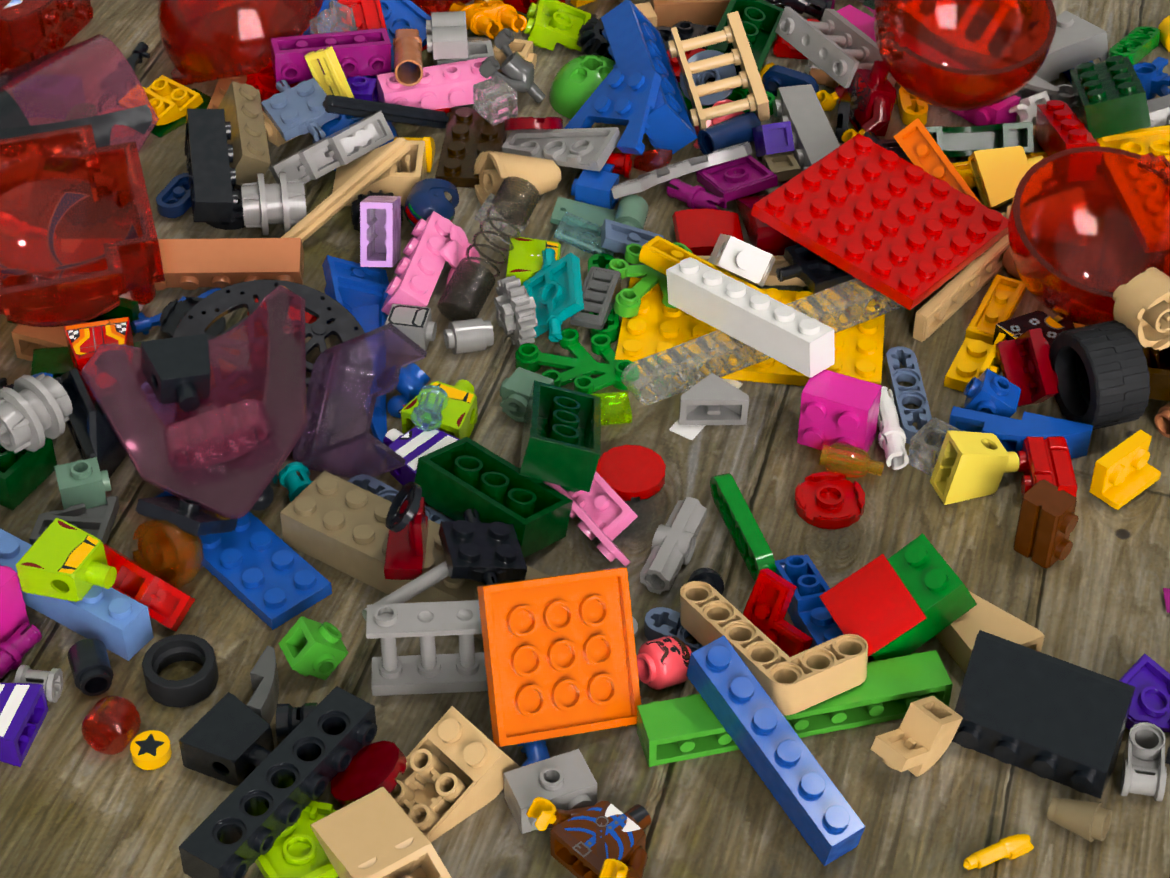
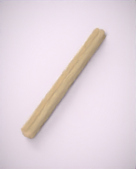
M403 137L396 138L281 238H301L302 243L408 153L411 146Z

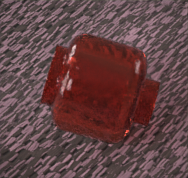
M107 696L100 699L82 721L81 731L85 741L94 750L106 755H115L122 752L139 732L141 719L136 707L128 699L119 696Z

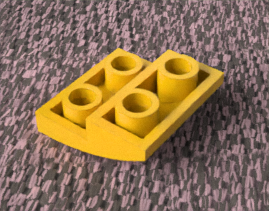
M161 75L147 88L139 84L136 85L118 101L119 105L125 109L147 105L152 113L151 123L157 126L181 119L187 115V109H196L204 102L200 93L164 75Z

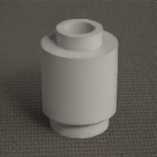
M482 318L453 321L449 322L448 329H444L445 346L447 349L451 348L453 354L483 351L488 346H493L494 332L490 320L483 321Z

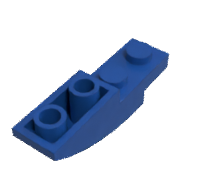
M955 406L952 408L948 431L993 433L998 437L1007 452L1014 451L1016 453L1017 451H1022L1024 439L1027 437H1043L1044 439L1048 437H1064L1067 440L1071 459L1087 455L1093 425L1025 411L1022 420Z
M808 554L792 555L786 559L776 560V574L797 586L788 607V613L794 626L813 638L810 648L844 635L819 597L830 588Z

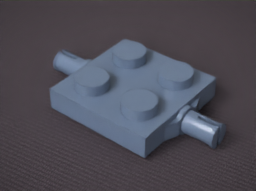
M315 78L302 81L292 88L286 80H281L282 84L278 81L276 89L280 93L274 94L262 101L261 104L264 112L285 141L308 133L312 135L316 142L320 140L319 137L321 139L325 138L326 133L321 127L325 123L339 117V114L327 113L322 104L327 94Z

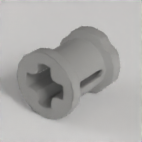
M20 665L16 671L14 683L42 684L48 702L57 703L63 689V672L60 668L42 671L32 670L29 665Z

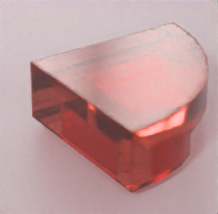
M654 149L643 152L642 155L635 157L633 168L650 172L667 166L672 160V150Z

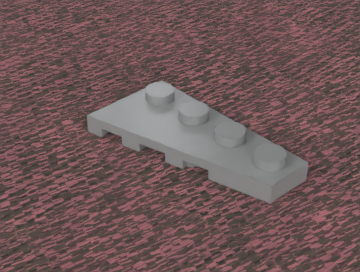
M618 127L518 130L510 133L501 148L504 153L550 159L559 166L600 172L618 144L621 134Z

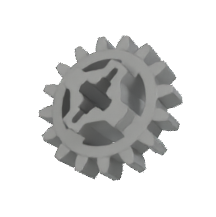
M515 275L498 280V287H496L498 297L494 298L499 327L504 329L507 337H511L512 345H516V348L525 343H535L534 337H536L534 327L538 326V320L536 318V304L533 296L530 297L525 286H521L520 279L516 278Z

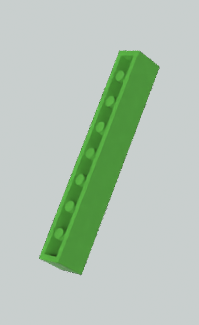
M937 650L917 652L884 660L879 659L867 663V678L861 685L796 714L783 716L800 738L904 718L911 702L932 695L949 707L953 683ZM691 694L686 697L665 701H653L637 706V734L648 767L740 750L700 694Z

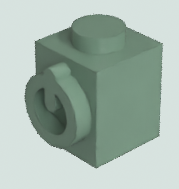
M518 367L509 378L502 382L500 387V396L502 397L500 406L502 407V412H505L515 421L523 422L534 380L554 385V379Z
M97 457L54 466L64 510L70 506L82 503L85 504L86 509L107 504L105 492L112 490L107 470L100 471Z

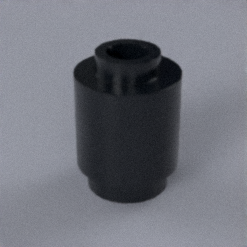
M83 639L75 643L69 649L67 657L76 687L87 696H98L105 693L112 685L114 674L104 643L97 639Z

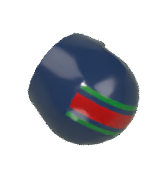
M437 178L424 179L417 182L405 201L404 213L410 225L414 228L421 218L426 221L433 211L452 222L455 216L454 208L459 203L457 188L451 182ZM444 192L451 194L452 198L450 201L447 200Z

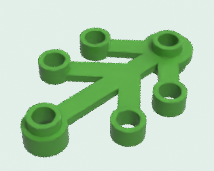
M679 242L673 243L692 253L686 245ZM636 243L626 246L625 260L615 258L609 262L608 269L619 271L621 279L625 277H643L633 288H624L616 295L613 306L615 313L624 318L637 316L641 305V298L657 283H659L663 294L662 303L666 307L676 308L668 304L666 275L647 265H628V263H641L639 262V254L642 246Z

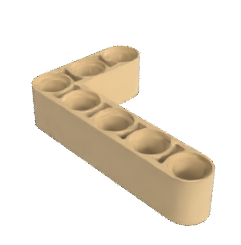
M692 581L684 584L680 589V622L683 628L702 646L724 635L783 715H793L861 685L867 678L868 643L859 635H840L789 657L710 584L702 581Z

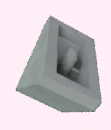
M710 373L680 396L679 425H747L749 395L717 375Z

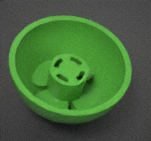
M584 55L566 63L558 71L551 84L549 100L553 109L564 117L572 119L611 72L616 62L604 56Z

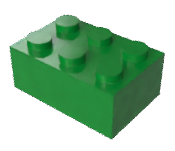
M923 533L887 560L927 618L872 654L875 660L910 655L977 605L964 583Z

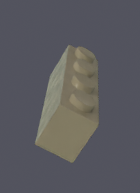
M232 81L218 109H224L225 122H231V140H227V144H233V163L229 164L230 168H235L236 184L242 186L244 183L257 182V174L263 173L265 175L271 162L260 91L249 84Z

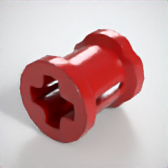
M612 152L606 163L614 164L612 173L622 174L625 178H630L632 154Z

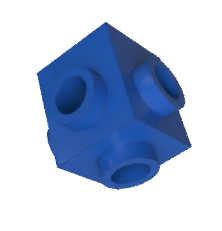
M987 368L979 378L973 377L965 387L964 395H966L964 408L1010 418L1017 411L1021 388Z

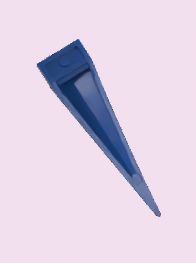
M327 255L322 264L326 280L325 294L339 302L356 318L371 346L374 365L373 380L369 396L363 407L379 454L383 459L387 454V447L383 445V439L387 433V344L385 323L388 315L383 313L381 309L388 295L385 292L389 285L387 273L384 269L360 267V263Z

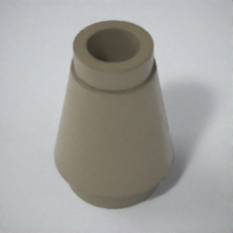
M1053 797L1048 808L1047 820L1055 822V824L1089 842H1093L1095 839L1104 841L1110 829L1112 810L1104 808L1101 802Z

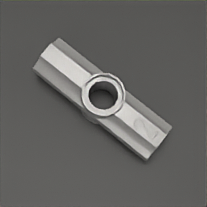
M686 497L684 500H679L666 525L660 524L652 541L651 553L640 572V582L647 587L648 591L661 594L665 590H670L682 564L688 565L695 550L696 537L707 516V508L702 506L698 499Z

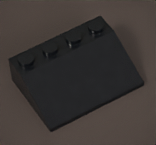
M979 630L955 708V712L962 716L963 719L952 742L964 748L996 758L1003 763L1032 772L1039 777L1071 787L1078 792L1101 799L1117 762L1135 687Z

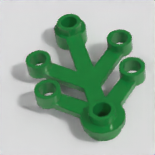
M573 328L561 330L563 338L562 340L559 339V345L567 349L574 358L542 353L532 343L522 344L515 353L516 368L521 367L532 372L538 371L542 365L567 369V371L561 373L556 370H546L542 375L554 379V386L558 387L574 382V391L590 395L611 385L620 390H630L636 387L641 379L640 366L629 360H615L616 353L611 348V338L602 333L592 336L591 351L594 354L601 355L606 363L595 361L579 343V333ZM592 374L601 375L594 379L590 377Z

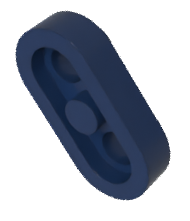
M779 65L770 67L762 77L765 90L774 96H777L778 87L812 84L815 93L819 91L818 83L812 76Z
M189 173L179 174L174 177L157 195L156 205L160 215L167 218H177L191 207V189H189L188 183Z

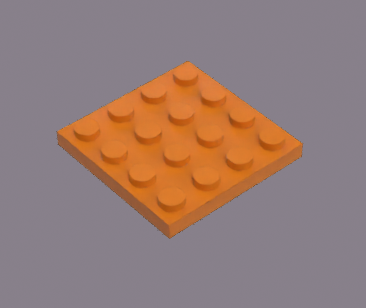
M627 567L477 586L493 742L498 747L637 724V706L641 705Z

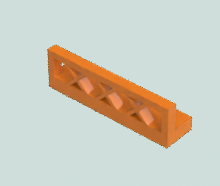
M919 118L893 136L914 165L921 167L925 172L937 179L946 181L951 187L965 195L974 197L976 201L981 203Z

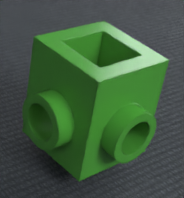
M302 616L278 643L292 670L297 671L303 676L311 675L323 680L329 677L348 654L341 640L342 635L334 625L328 622L320 623Z

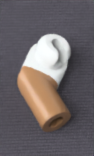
M808 59V65H805L806 73L812 76L818 84L836 88L838 82Z

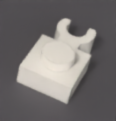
M1047 91L1020 100L1021 104L1011 107L1009 113L1016 112L1019 115L1020 121L1018 123L1033 122V125H1036L1037 105L1046 104L1047 101H1050Z

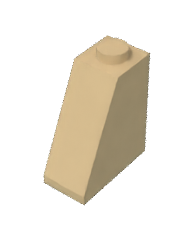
M972 592L970 594L977 605L935 635L965 674L979 630L1039 652L1042 650L1044 634L1040 630Z

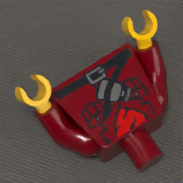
M877 60L874 61L871 70L857 69L849 88L839 85L835 88V92L831 94L826 90H820L816 93L824 111L833 110L838 99H840L838 105L840 102L851 103L849 121L857 132L854 129L846 130L842 135V141L847 142L857 134L862 136L866 132L870 134V131L875 136L886 135L897 96L896 89L887 79L891 68L888 63Z

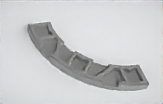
M747 141L712 151L713 153L692 157L641 174L635 179L623 181L611 189L613 197L617 199L643 192L668 180L746 157L752 153L750 142L748 143Z

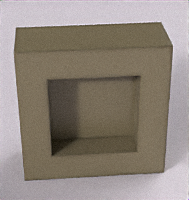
M791 151L763 156L762 165L777 175L778 182L788 181L801 173V167Z

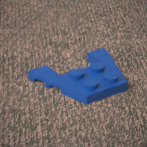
M613 68L564 129L591 128L594 123L625 125L627 127L616 147L622 153L642 155L645 149V145L642 143L643 136L650 128V125L647 123L649 111L655 108L662 77L656 71Z

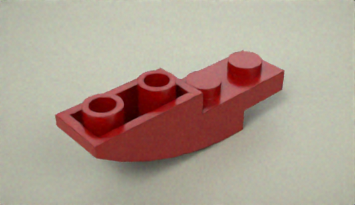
M103 543L107 564L115 567L117 570V577L112 588L148 606L151 618L167 628L177 631L194 603L195 598Z

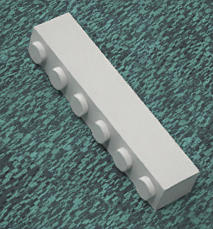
M691 257L683 259L680 263L666 269L668 304L809 378L835 364L834 329L819 322L817 319L811 318L795 310L793 307L787 306L767 294H763L745 285L743 282H739Z

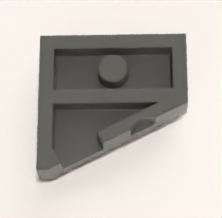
M118 496L106 497L107 504L86 509L85 504L82 503L70 506L65 510H54L39 514L29 538L30 544L33 545L55 518L62 519L107 544L120 507Z

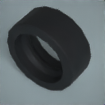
M177 634L159 640L148 649L142 662L148 694L155 702L167 707L182 708L199 703L213 692L219 678L213 647L205 639L195 635ZM179 661H194L203 666L197 674L183 680H166L158 676L163 668Z

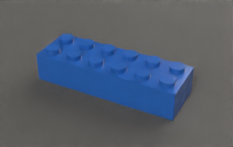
M624 0L601 17L604 26L602 34L610 44L608 51L616 62L613 65L614 68L656 71L662 77L655 108L649 111L647 123L650 125V128L646 131V134L656 150L661 149L670 157L698 137L660 32L631 0Z

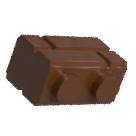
M1046 480L1038 481L1023 494L1013 546L1014 550L1026 558L1032 557L1031 561L1043 568H1050L1058 560L1063 561L1073 547V542L1069 540V536L1078 522V516L1074 514L1077 498L1064 490L1058 491L1057 486Z

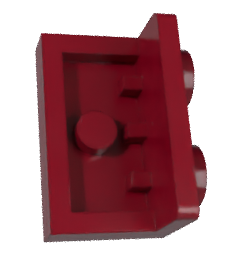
M1041 328L1028 330L1016 339L1001 341L996 344L995 347L1003 377L1021 388L1018 407L1042 403L1059 393L1057 389L1058 377L1056 372L1052 370L1049 359V343L1043 336Z

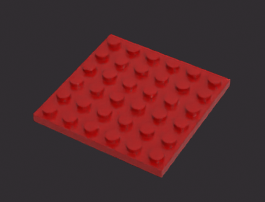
M857 134L753 204L751 215L908 310L913 309L1008 234L1013 224V221L1004 217L1000 212L986 207L976 201L974 197L965 195L951 187L946 181L937 179L925 172L921 167L909 163L895 152L883 148L869 137L862 136L861 134Z

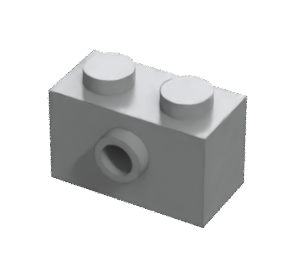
M579 749L503 773L504 798L521 834L538 830L535 826L537 819L526 815L533 800L537 797L548 799L556 808L563 810L597 804V782Z

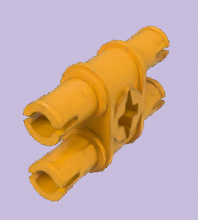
M474 0L473 4L467 6L457 2V4L453 3L449 9V12L466 11L467 30H471L478 36L485 35L490 39H494L498 32L504 28H510L515 32H519V30L522 32L527 26L525 16L518 14L513 6L504 4L502 0H489L488 2L485 0Z

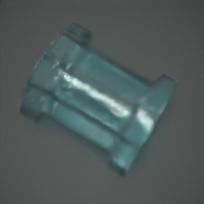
M424 386L418 393L419 405L412 411L411 421L418 429L430 432L440 428L443 421L441 411L446 408L449 397L446 391L438 386Z

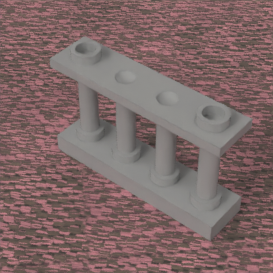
M785 6L775 30L779 36L844 88H849L857 69L871 70L874 61L877 60L890 65L891 68L887 79L894 87L904 65L834 9H825L820 22L807 21L791 7Z
M479 600L367 605L366 637L367 639L380 638L382 657H372V696L488 691L484 652L475 653L474 634H482ZM458 635L459 653L436 654L435 636ZM419 637L421 655L397 656L396 638Z

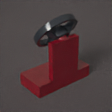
M411 481L398 492L387 514L386 527L389 529L384 564L385 579L414 580L424 572L429 528L428 516L425 515L422 487Z

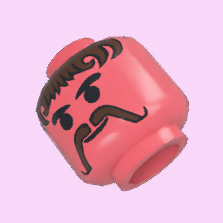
M671 635L642 644L638 655H636L639 680L655 690H662L687 681L688 677L686 674L692 653L691 649L678 637Z

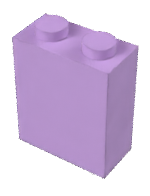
M368 196L360 202V267H393L401 259V196Z

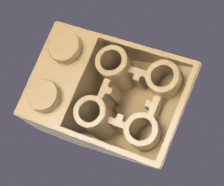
M407 140L411 146L410 151L360 194L368 195L369 191L378 193L380 190L384 194L393 193L394 196H401V204L405 207L406 198L417 182L426 179L425 141ZM390 143L368 152L347 165L338 167L332 193ZM356 196V197H355L350 203H348L346 206H352V202L355 201V200H357V199H358V196Z
M451 706L406 757V770L403 775L399 772L395 778L398 784L389 794L426 838L433 842L494 800L504 789L503 773L520 768V766L455 707Z
M384 787L369 793L310 825L339 878H451L431 842Z

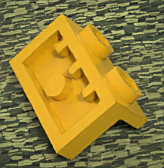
M999 332L993 345L966 337L945 375L944 386L964 392L968 382L973 377L979 378L987 368L998 374L1000 362L995 346L997 343L1005 341L1006 334Z
M1140 429L1098 459L1095 463L1089 492L1118 510L1160 479L1161 472L1147 463L1150 458L1148 450L1152 436Z

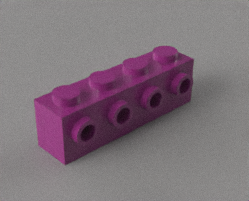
M386 28L270 38L272 70L276 83L278 81L282 83L281 80H286L288 84L312 79V73L304 56L309 52H316L320 49L324 50L330 46L335 51L346 79L355 76H377L379 74L391 73V42Z

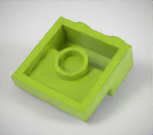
M537 0V3L532 2L526 15V18H528L527 26L523 33L528 34L527 41H532L539 48L553 51L556 43H560L568 49H575L581 52V47L576 44L579 30L583 24L585 25L591 19V13L558 0Z

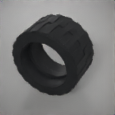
M1116 320L1065 330L1055 337L1049 355L1052 370L1056 372L1058 377L1057 389L1059 393L1054 395L1066 420L1093 425L1092 430L1135 421L1144 414L1145 408L1148 406L1150 394V374L1147 360L1136 335L1123 323H1119Z

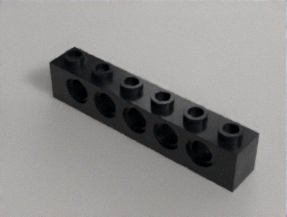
M336 686L179 846L183 872L192 878H244L248 868L260 855L269 852L277 837L287 827L293 826L299 819L301 812L311 801L318 799L324 793L328 783L339 772H343L348 768L352 758L362 747L368 746L374 740L377 733L375 706Z

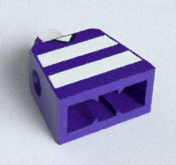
M425 423L418 424L405 434L393 428L386 433L383 439V445L387 447L388 470L402 486L411 481L415 482L418 458L460 439Z
M0 683L1 762L21 767L49 710L42 684Z

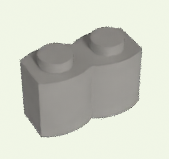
M466 11L431 12V20H426L427 52H433L434 60L468 58Z

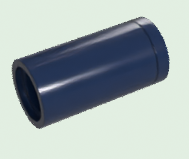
M748 111L699 131L697 136L700 150L706 155L713 153L712 151L747 141L748 143L753 142L752 128L760 126L761 122L754 112Z

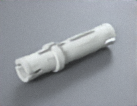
M882 386L878 414V427L880 430L878 441L880 447L884 449L887 466L890 467L892 465V469L899 470L904 468L909 462L905 449L906 434L899 424L893 392L891 389L888 390L887 387Z

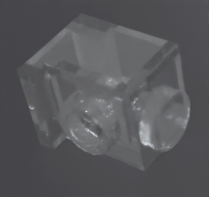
M334 0L329 2V9L321 11L319 15L309 21L311 35L357 31L353 9Z

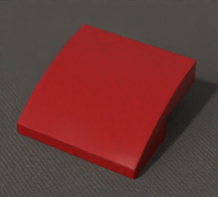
M687 209L676 211L672 216L676 241L686 245L696 256H710L720 233L744 241L738 213L718 209Z
M881 554L819 596L843 634L859 635L867 641L868 657L927 618L884 554Z

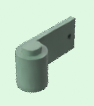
M638 195L624 196L620 200L617 210L558 197L550 223L601 235V226L605 219L644 229L649 205L645 199Z

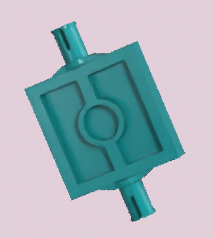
M546 248L545 251H542V268L533 277L523 282V286H525L530 297L533 296L536 304L535 310L538 326L534 327L536 337L534 338L548 331V339L551 342H559V339L562 340L563 338L561 331L562 322L584 309L580 259L570 252L563 258L555 260V250Z

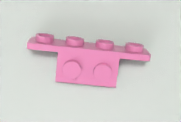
M595 471L589 492L582 490L567 492L560 485L544 482V484L573 500L570 517L573 519L577 515L581 519L577 526L591 541L595 537L601 541L596 547L610 562L617 558L625 567L630 563V560L612 541L638 516L597 471Z

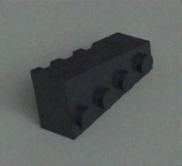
M187 109L184 153L187 156L186 168L189 171L188 183L189 189H191V206L194 222H231L232 210H238V192L232 191V186L236 185L235 168H230L229 164L233 163V144H227V140H231V122H225L224 109Z

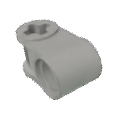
M1140 722L1130 729L1123 754L1120 796H1127L1129 793L1153 796L1154 800L1162 802L1164 798L1167 768L1165 766L1166 738L1161 728L1155 724Z

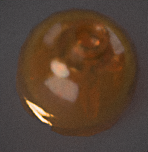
M157 519L140 524L134 532L133 540L138 539V550L132 552L133 560L176 588L192 582L201 570L204 552L199 536L186 533L167 520Z

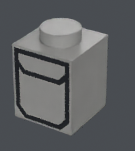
M392 304L385 323L387 349L425 354L429 342L435 340L437 323L432 321L431 308Z

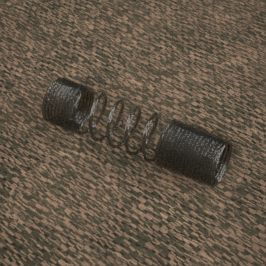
M514 176L507 177L502 182L493 199V206L487 210V219L480 223V232H477L473 237L474 244L470 245L466 250L467 258H463L460 261L438 301L439 311L450 321L475 319L482 310L495 285V277L500 276L499 269L493 263L504 264L507 262V258L500 250L511 251L514 249L512 242L507 237H520L521 233L515 225L523 226L527 224L540 199L539 191L529 181ZM495 208L505 220L490 218V211ZM491 220L501 221L512 226L518 232L517 236H511L502 232ZM489 221L497 232L483 231V224ZM484 233L494 234L505 239L511 245V248L506 249L494 244ZM482 234L485 240L492 246L476 244V237ZM478 246L487 247L503 256L504 261L500 262L489 258ZM475 247L487 260L479 257H469V250ZM471 259L491 265L496 269L497 274L493 275L489 269L477 262L471 261Z

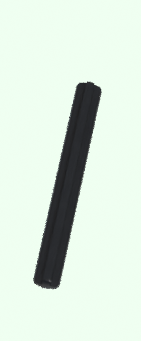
M327 95L322 104L327 113L366 118L378 111H382L386 121L444 129L449 122V117L443 111L335 95Z

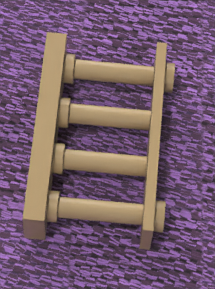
M738 11L727 14L728 26H724V30L681 41L677 27L671 28L672 40L667 41L671 58H677L693 108L689 110L693 126H699L700 131L707 128V120L745 110L755 111L760 122L770 119L769 100ZM725 41L727 44H733L734 49H731L730 53L688 63L685 55L686 51ZM730 64L740 65L741 71L739 75L695 86L692 74ZM741 86L742 89H748L749 94L744 99L706 109L702 108L699 99L702 96Z

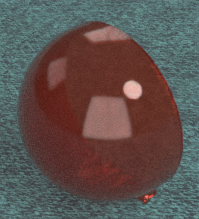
M159 0L158 26L164 49L174 65V69L170 73L172 80L182 85H189L259 73L272 60L270 38L301 36L318 15L323 0Z
M874 0L875 39L879 54L887 70L896 82L915 98L932 106L947 110L967 111L987 108L1015 95L1034 78L1043 65L1056 32V12L1051 0Z
M1100 146L1077 147L1054 153L1036 163L1026 172L1016 189L1008 220V242L1015 269L1023 284L1037 301L1065 320L1088 326L1114 320V291L1117 287L1127 284L1132 278L1145 272L1148 268L1155 267L1170 277V163L1164 155L1157 157L1153 153L1139 155L1122 149Z

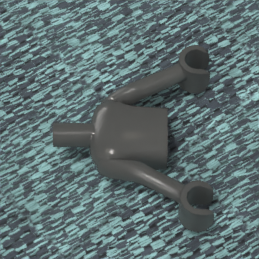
M504 28L498 32L494 43L498 49L504 52L507 58L500 66L494 56H489L482 62L479 68L480 74L487 79L492 77L508 89L521 93L528 92L537 103H540L546 95L534 83V65L532 62L524 60L517 51H511L509 44L515 38L508 28ZM501 69L505 76L498 72V70Z

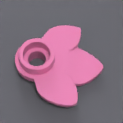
M453 225L450 226L451 241L440 250V253L452 267L448 273L447 286L458 289L466 284L469 275H473L480 264V255L475 247L468 242L463 229Z

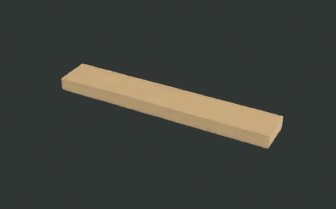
M1017 220L1012 225L1008 234L973 260L924 304L915 314L913 338L921 342L925 341L1004 268L1002 266V259L1006 251L1013 245L1025 246L1028 224Z

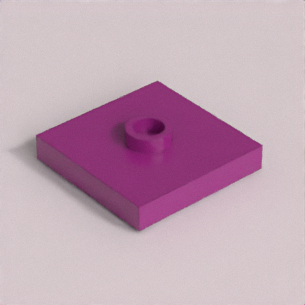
M751 155L696 171L697 181L715 196L725 198L727 202L778 186L777 175Z

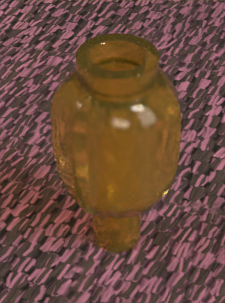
M836 442L831 446L823 445L819 465L826 466L828 472H838L846 475V478L857 479L862 478L867 473L882 476L884 462L871 460L869 454L859 447Z

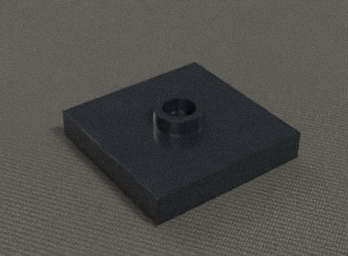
M179 495L138 499L136 507L138 514L194 536L232 532L235 530L238 521L236 517L225 515L202 505L200 502Z

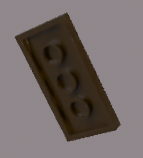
M468 107L452 108L435 178L449 181L455 187L475 188L474 185L479 184V174L474 175L476 159L481 152H503L501 147L506 141L508 132L505 131L504 120L510 118V111L471 109Z

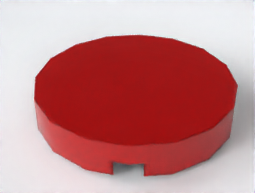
M622 445L613 447L603 453L598 461L596 471L624 501H631V497H640V500H644L657 494L665 484L666 465L662 457L652 449L640 445Z
M827 471L814 473L807 476L805 482L801 483V485H797L794 507L798 515L808 524L822 529L835 530L845 528L857 522L864 513L865 492L855 480L854 483L846 480V475Z

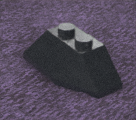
M77 368L70 370L55 378L67 392L73 407L72 414L68 416L69 420L66 421V424L82 460L97 457L100 471L107 470L110 478L126 457L124 442L99 402V399L106 398L103 390L96 388L94 382Z

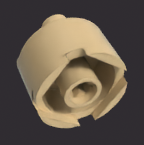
M1151 267L1132 278L1127 284L1116 288L1113 293V300L1115 301L1113 315L1114 320L1123 323L1128 329L1132 330L1143 347L1162 350L1170 347V277L1157 268Z

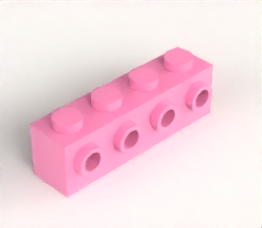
M488 57L423 67L421 81L410 87L400 84L395 77V72L377 75L378 100L382 103L429 110L452 108L499 100L498 81L492 77L484 78L480 74L479 68Z
M433 211L426 221L421 218L417 222L411 233L414 237L406 245L403 251L405 256L398 263L394 271L397 275L391 280L385 291L388 295L381 309L383 313L389 315L392 304L426 307L446 262L440 250L451 241L450 226L455 224L449 219Z

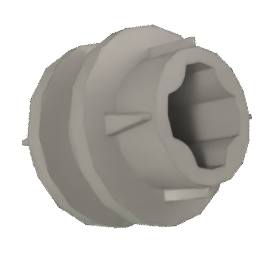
M279 172V183L265 184L264 174L258 173L257 182L244 183L241 186L244 226L246 228H262V236L269 235L268 224L283 223L285 234L291 229L292 225H296L307 215L304 182L301 180H287L285 172Z
M44 373L36 378L24 374L14 381L13 389L8 387L0 389V445L6 450L14 451L15 454L23 449L35 452L45 445L46 438L55 439L64 433L65 422L69 420L68 416L72 414L73 407L67 392L56 379L51 376H45Z

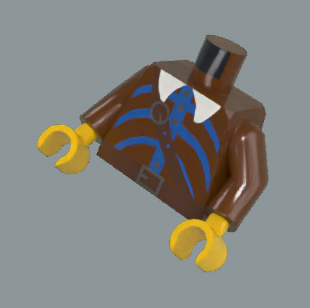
M537 797L533 800L526 815L537 819L535 826L538 830L544 831L547 827L552 828L550 829L551 856L577 878L643 877L648 859L644 829L652 822L649 813L643 806L636 804L623 814L609 801H600L593 806L563 810L556 808L548 799Z

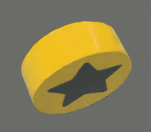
M149 730L138 734L130 745L133 763L144 770H154L164 766L172 755L168 736L157 730Z

